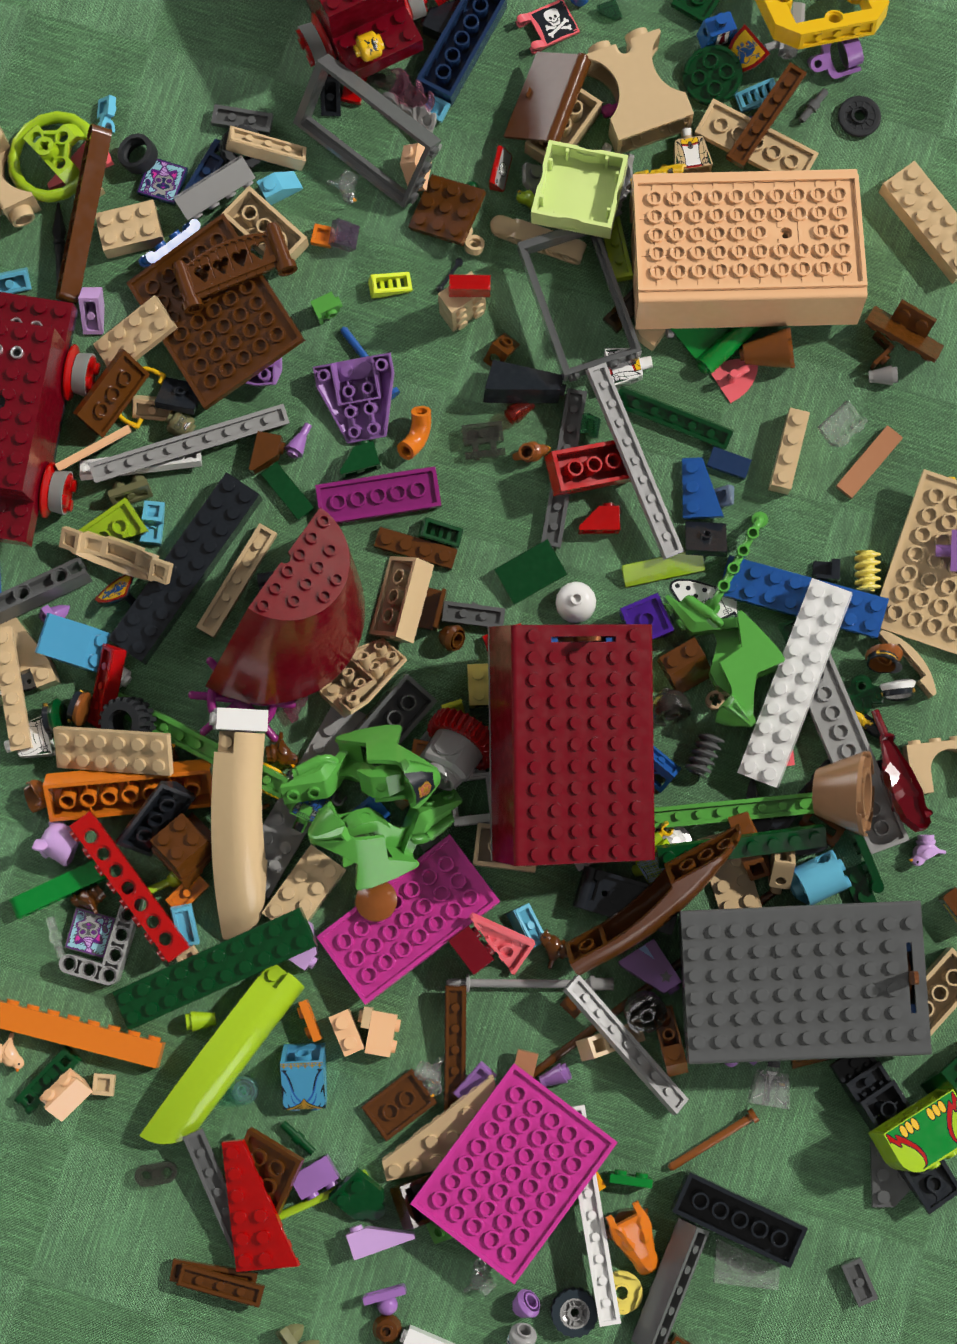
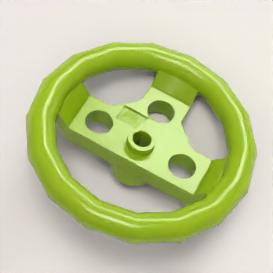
M62 111L40 114L24 124L13 138L7 156L9 175L16 188L32 192L37 201L47 203L66 200L75 195L80 170L70 160L72 146L79 140L86 141L90 124L76 114ZM63 124L57 130L43 131L41 129L48 125ZM64 135H68V139L65 142H60ZM37 136H42L36 141V143H34V139ZM26 142L66 186L53 190L35 188L25 180L20 169V155ZM65 161L64 167L58 169V164Z

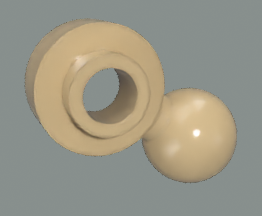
M471 227L464 243V249L470 255H480L483 252L485 242L482 237L472 235L473 229Z

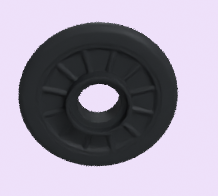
M860 95L853 96L841 104L838 110V122L847 134L854 137H865L875 132L879 127L881 111L872 99ZM861 112L864 114L865 119L859 121L855 119L854 114Z

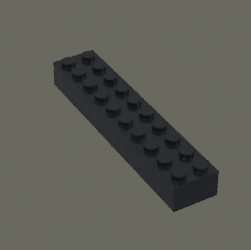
M226 472L164 559V561L173 563L170 583L165 585L157 581H149L108 639L146 665L263 500L260 494Z

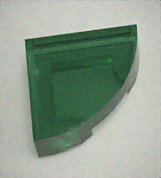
M610 0L597 5V10L602 16L612 20L622 19V14L616 0Z

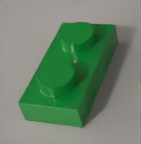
M615 1169L614 1172H609V1183L652 1189L653 1179L648 1177V1173L636 1172L635 1175H629L627 1170Z

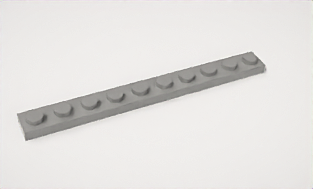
M606 362L588 368L586 374L663 560L684 552Z
M280 404L91 462L88 465L94 483H98L254 435L258 431L263 432L283 426L290 422L284 404Z

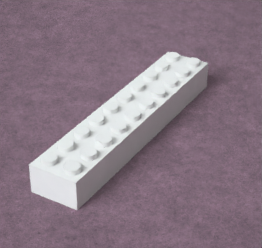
M812 578L783 652L785 661L778 665L737 773L779 788L853 596L852 592Z

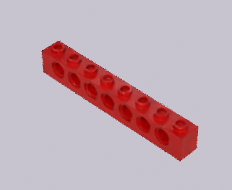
M89 811L69 826L72 829L69 832L76 842L80 841L84 846L82 851L88 859L93 858L97 865L94 867L100 876L105 875L109 882L106 884L113 893L117 892L120 895L121 899L119 902L124 909L131 910L134 915L131 917L138 927L142 925L146 931L144 934L145 938L150 944L155 943L159 950L156 952L162 961L167 960L169 963L188 950L191 946L94 813ZM94 831L97 839L93 843H88L86 836L89 832ZM103 848L109 851V857L106 860H101L98 855L99 851ZM115 865H119L122 870L118 877H113L111 874V868ZM127 882H131L134 885V890L130 894H126L123 891V886ZM139 899L146 901V908L143 911L136 909L135 904ZM151 916H156L159 920L156 928H151L148 925V919ZM163 933H168L171 936V942L168 945H163L160 941Z

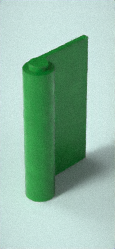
M762 327L671 328V331L698 363V369L703 374L708 373L711 375Z

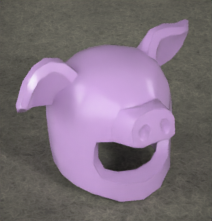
M49 821V827L44 831L41 839L34 841L32 849L40 851V854L45 859L50 857L62 866L67 867L74 858L79 842L72 838L69 833L72 829L64 824L65 821Z

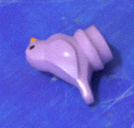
M917 835V846L913 848V856L909 861L914 866H921L926 860L936 854H946V851L935 846L936 840L934 835Z

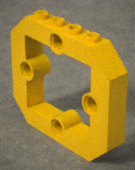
M755 0L772 38L798 50L874 35L886 18L889 0H847L851 4H859L862 10L845 14L838 10H830L825 14L824 18L796 23L791 14L793 0Z

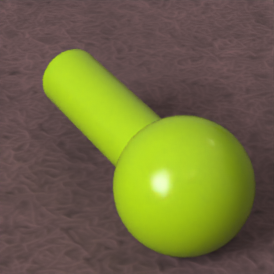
M169 873L166 879L148 886V889L153 894L169 886L173 888L179 887L181 883Z

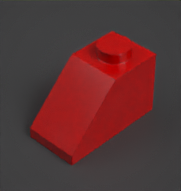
M603 503V506H598L579 525L578 534H619L620 506H615V503Z

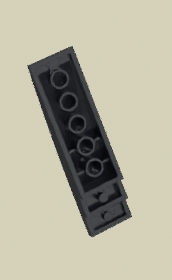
M875 1057L839 1058L829 1065L870 1131L910 1106L896 1081L889 1077L881 1062L876 1061ZM944 1159L940 1161V1166L933 1170L928 1169L923 1172L897 1170L929 1215L957 1195V1180Z

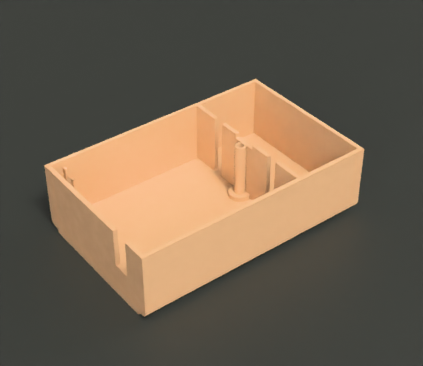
M857 169L632 175L629 210L630 223H632L631 254L635 330L858 324L867 299L868 283L859 174Z

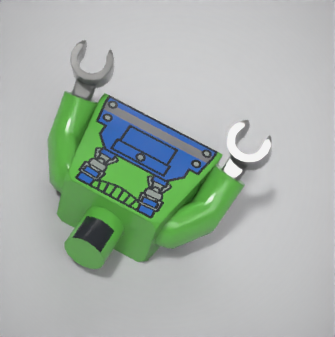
M290 769V770L288 771V773H287L286 776L289 777V778H291V780H293V777H292L291 774H290V772H291V769ZM338 791L334 796L326 799L286 804L289 813L297 817L292 829L303 833L308 822L312 824L317 813L329 801L332 802L338 813L341 805L347 800V796L342 800L339 799L338 794L340 791Z

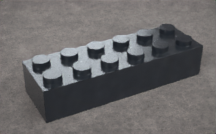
M688 1169L670 1208L673 1213L788 1268L792 1267L808 1230L805 1225Z

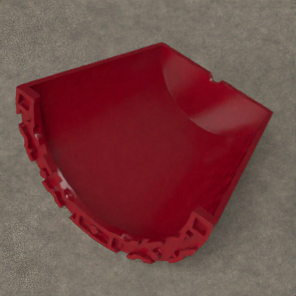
M321 507L287 554L290 556V561L288 563L281 562L246 610L205 685L208 689L228 699L240 700L242 703L277 705L278 703L298 701L322 690L323 687L339 676L350 662L359 645L364 628V593L346 538L336 521Z

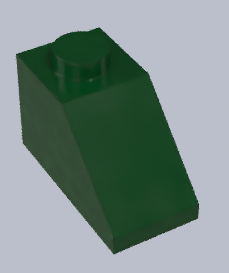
M364 440L353 447L340 469L342 479L381 469L374 441Z

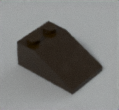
M433 1172L390 1188L403 1230L415 1229L431 1222L428 1217L410 1203Z

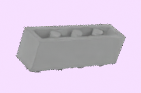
M240 155L174 196V200L187 220L191 218L197 219L203 215V210L207 208L211 210L220 204L219 200L224 197L226 199L233 197L236 194L235 190L240 187L245 189L254 183L252 180L255 179V176L243 156Z

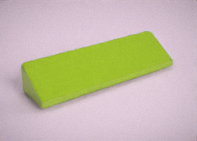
M682 552L665 560L659 557L622 565L621 570L625 588L705 571L703 556L685 555V552Z

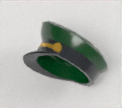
M58 698L52 700L51 703L43 702L41 716L43 727L47 734H54V727L66 726L67 724L66 705Z

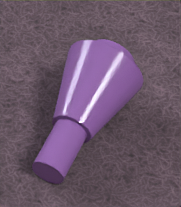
M304 423L300 433L285 446L286 453L291 458L303 457L307 435L312 427L309 423Z

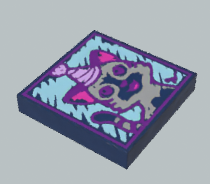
M157 158L155 165L143 174L137 190L138 195L176 206L174 196L181 192L188 168Z

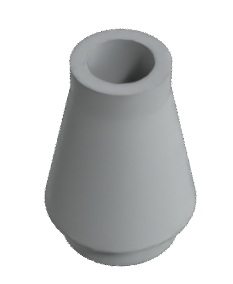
M890 365L868 371L869 383L886 385L898 383L897 367Z

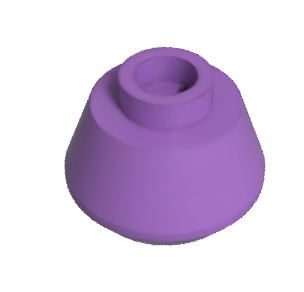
M520 1290L512 1303L514 1313L520 1318H533L539 1314L540 1302L536 1294L531 1290Z

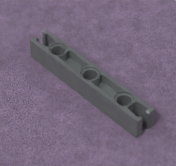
M80 556L1 592L0 624L93 582Z

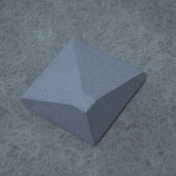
M728 484L714 489L721 508L734 504L735 489L733 485Z

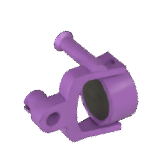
M855 38L838 42V50L842 63L846 68L845 70L840 72L835 70L830 55L831 43L821 45L822 53L810 56L807 60L808 67L812 71L821 72L826 70L831 78L837 79L861 71V67L857 65L863 63L864 55L859 39Z

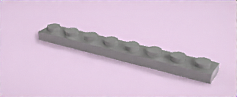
M580 975L574 976L562 991L672 1115H677L689 1099Z

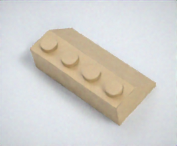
M390 556L369 634L398 642L414 643L432 577L433 564L416 557Z

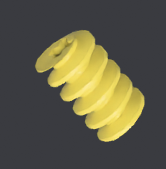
M872 550L855 551L858 554L854 557V560L858 562L854 566L858 570L854 574L858 578L854 582L858 586L855 590L870 594L876 593L875 590L881 588V585L875 584V581L881 580V577L875 576V573L881 572V569L875 568V565L881 564V561L875 560V557L880 556L881 553Z

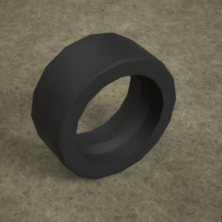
M136 133L129 135L121 142L118 148L120 163L133 174L138 175L149 171L155 165L158 158V150L155 144L144 134ZM146 145L147 150L143 158L137 162L130 163L129 156L134 148Z

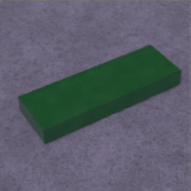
M277 461L261 473L262 477L298 521L314 510L312 504Z

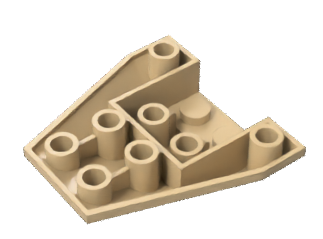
M384 638L357 647L356 652L341 674L318 692L327 703L346 718L367 705L404 665L407 659Z

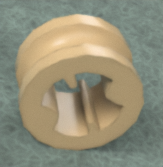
M714 690L708 693L705 703L708 708L717 710L724 703L725 698L723 694ZM714 695H717L720 704L712 705V701L709 700L710 696L713 698Z

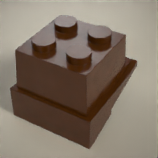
M193 812L188 817L181 813L150 840L153 846L151 851L154 856L186 890L202 874L203 869L212 860L211 831Z

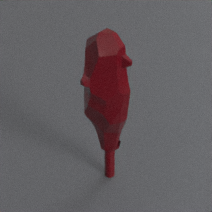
M879 709L873 710L871 714L880 733V749L882 754L880 778L892 805L891 810L912 831H924L931 824L930 816L933 812L926 806L924 792L912 768L894 743V734L888 733Z

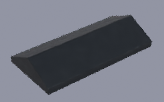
M160 781L116 839L115 843L151 857L153 846L150 840L178 815L184 814L196 799V795L176 781Z

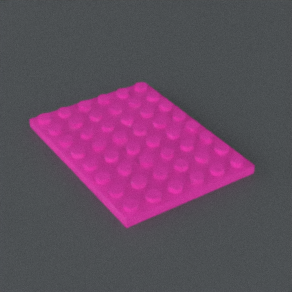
M513 1063L410 1204L502 1276L515 1284L618 1142Z

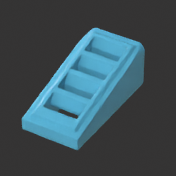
M774 78L762 81L735 94L734 97L741 113L761 106L768 95L767 89L769 88V91H771L776 84ZM759 91H762L763 98L760 97ZM751 94H754L756 101L753 102ZM744 96H746L747 101L749 103L747 105H745V102L743 100Z

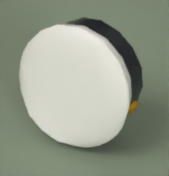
M901 679L881 684V695L890 701L911 700L915 697L914 686L916 681L913 679Z

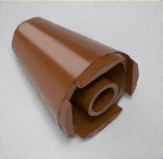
M785 328L743 344V349H739L740 359L745 361L746 365L795 368L790 328Z

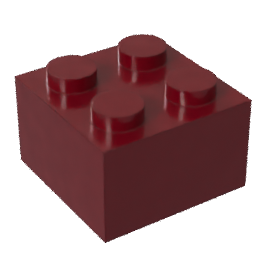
M468 925L451 938L449 943L473 975H475L494 960L492 955L495 953L488 943L483 945L479 940L482 935L476 927L470 928Z

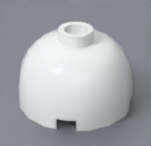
M582 582L566 584L559 590L556 596L557 612L568 622H584L595 611V594L588 585Z

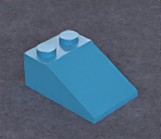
M47 613L35 653L85 671L97 673L103 643L108 644V638L111 634Z

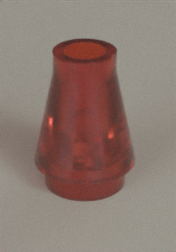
M534 403L512 404L504 410L505 417L509 423L518 424L530 411L535 409Z

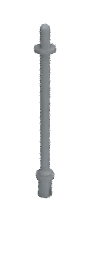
M466 974V979H448L446 985H466V993H469L470 987L565 988L571 980L470 979V974ZM590 976V978L584 980L594 992L595 990H614L613 977L595 978V976Z

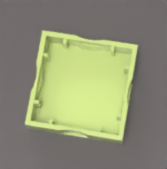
M549 140L543 162L542 177L537 186L531 209V223L610 239L628 167V155L604 150H590L573 144Z

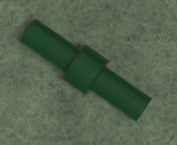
M286 1121L280 1125V1128L292 1138L291 1141L296 1146L299 1145L310 1156L316 1149L304 1138L305 1135L300 1131L297 1132Z

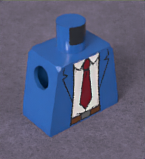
M731 12L719 13L716 16L703 20L696 34L701 49L707 46H725L731 43L737 33V27Z

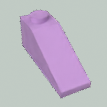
M362 1224L349 1228L350 1232L346 1234L354 1260L405 1243L416 1237L413 1231L368 1225L362 1227Z

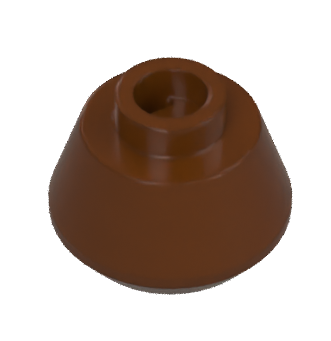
M459 625L446 626L439 633V641L447 651L455 652L463 646L465 632Z
M380 1315L373 1323V1335L383 1344H391L398 1340L401 1335V1322L394 1315Z

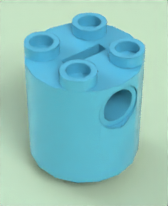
M830 850L796 866L790 889L796 899L807 905H814L852 885L846 875L844 876L843 871L846 868L842 860H837L834 851Z

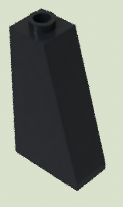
M493 360L485 386L483 402L558 403L559 397L564 396L566 384H563L561 374Z

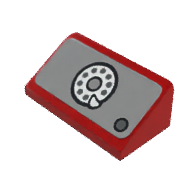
M501 145L497 146L489 179L490 190L504 192L512 161V155Z

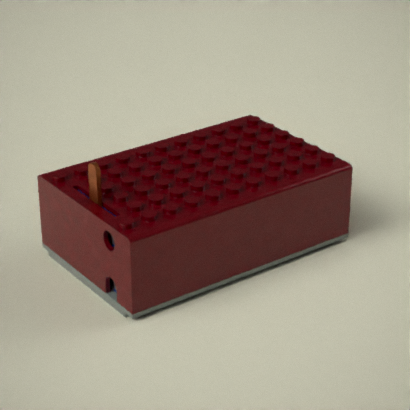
M652 624L504 625L488 627L491 860L512 866L655 860Z

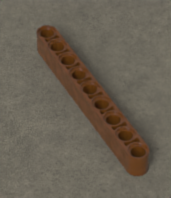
M92 123L89 126L55 296L57 300L73 304L78 303V297L82 288L112 136V129Z

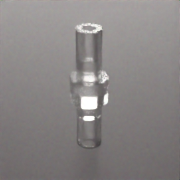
M53 916L46 918L50 931L48 936L50 943L54 945L57 959H60L65 955L61 942L63 938L61 932H58Z

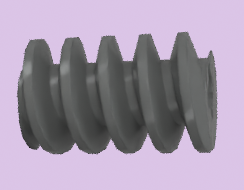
M706 733L699 734L698 737L701 741H696L695 743L699 749H692V753L695 756L688 758L692 764L685 765L689 772L704 779H708L704 773H711L707 766H714L715 764L710 759L718 758L714 750L721 751L717 743L725 742L717 736Z

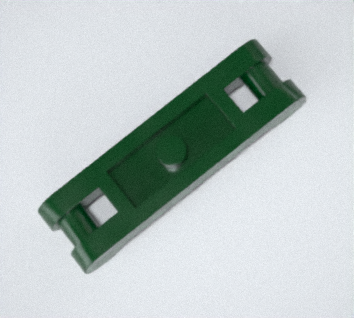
M847 830L857 841L853 845L857 855L862 853L864 861L861 864L865 874L870 873L872 877L870 886L873 892H883V881L864 836Z
M65 1046L14 1099L18 1105L21 1104L25 1108L24 1111L28 1115L32 1114L42 1103L39 1097L43 1095L44 1091L49 1089L69 1068L73 1070L83 1060L79 1055H74L69 1046ZM64 1058L70 1062L67 1066L61 1062ZM29 1094L34 1098L32 1103L27 1099Z

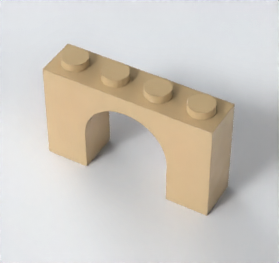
M951 736L947 741H941V738L928 739L929 743L912 740L908 741V745L902 747L904 758L912 768L924 794L934 792L931 774V764L934 757L941 751L957 753V736Z

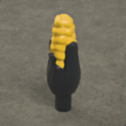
M855 711L862 729L873 737L880 739V733L874 719L867 713L864 715Z

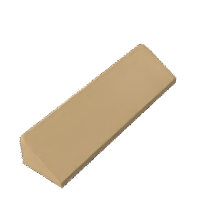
M234 126L229 128L226 144L227 151L302 171L306 163L307 147Z

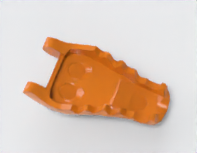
M637 1200L632 1203L636 1214L618 1223L615 1222L611 1214L605 1218L609 1226L611 1238L616 1246L634 1264L635 1269L640 1275H647L658 1269L660 1263L655 1251L650 1218Z

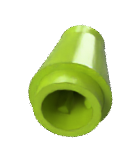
M190 1011V1013L185 1014L187 1031L192 1030L194 1032L216 1025L215 1012Z

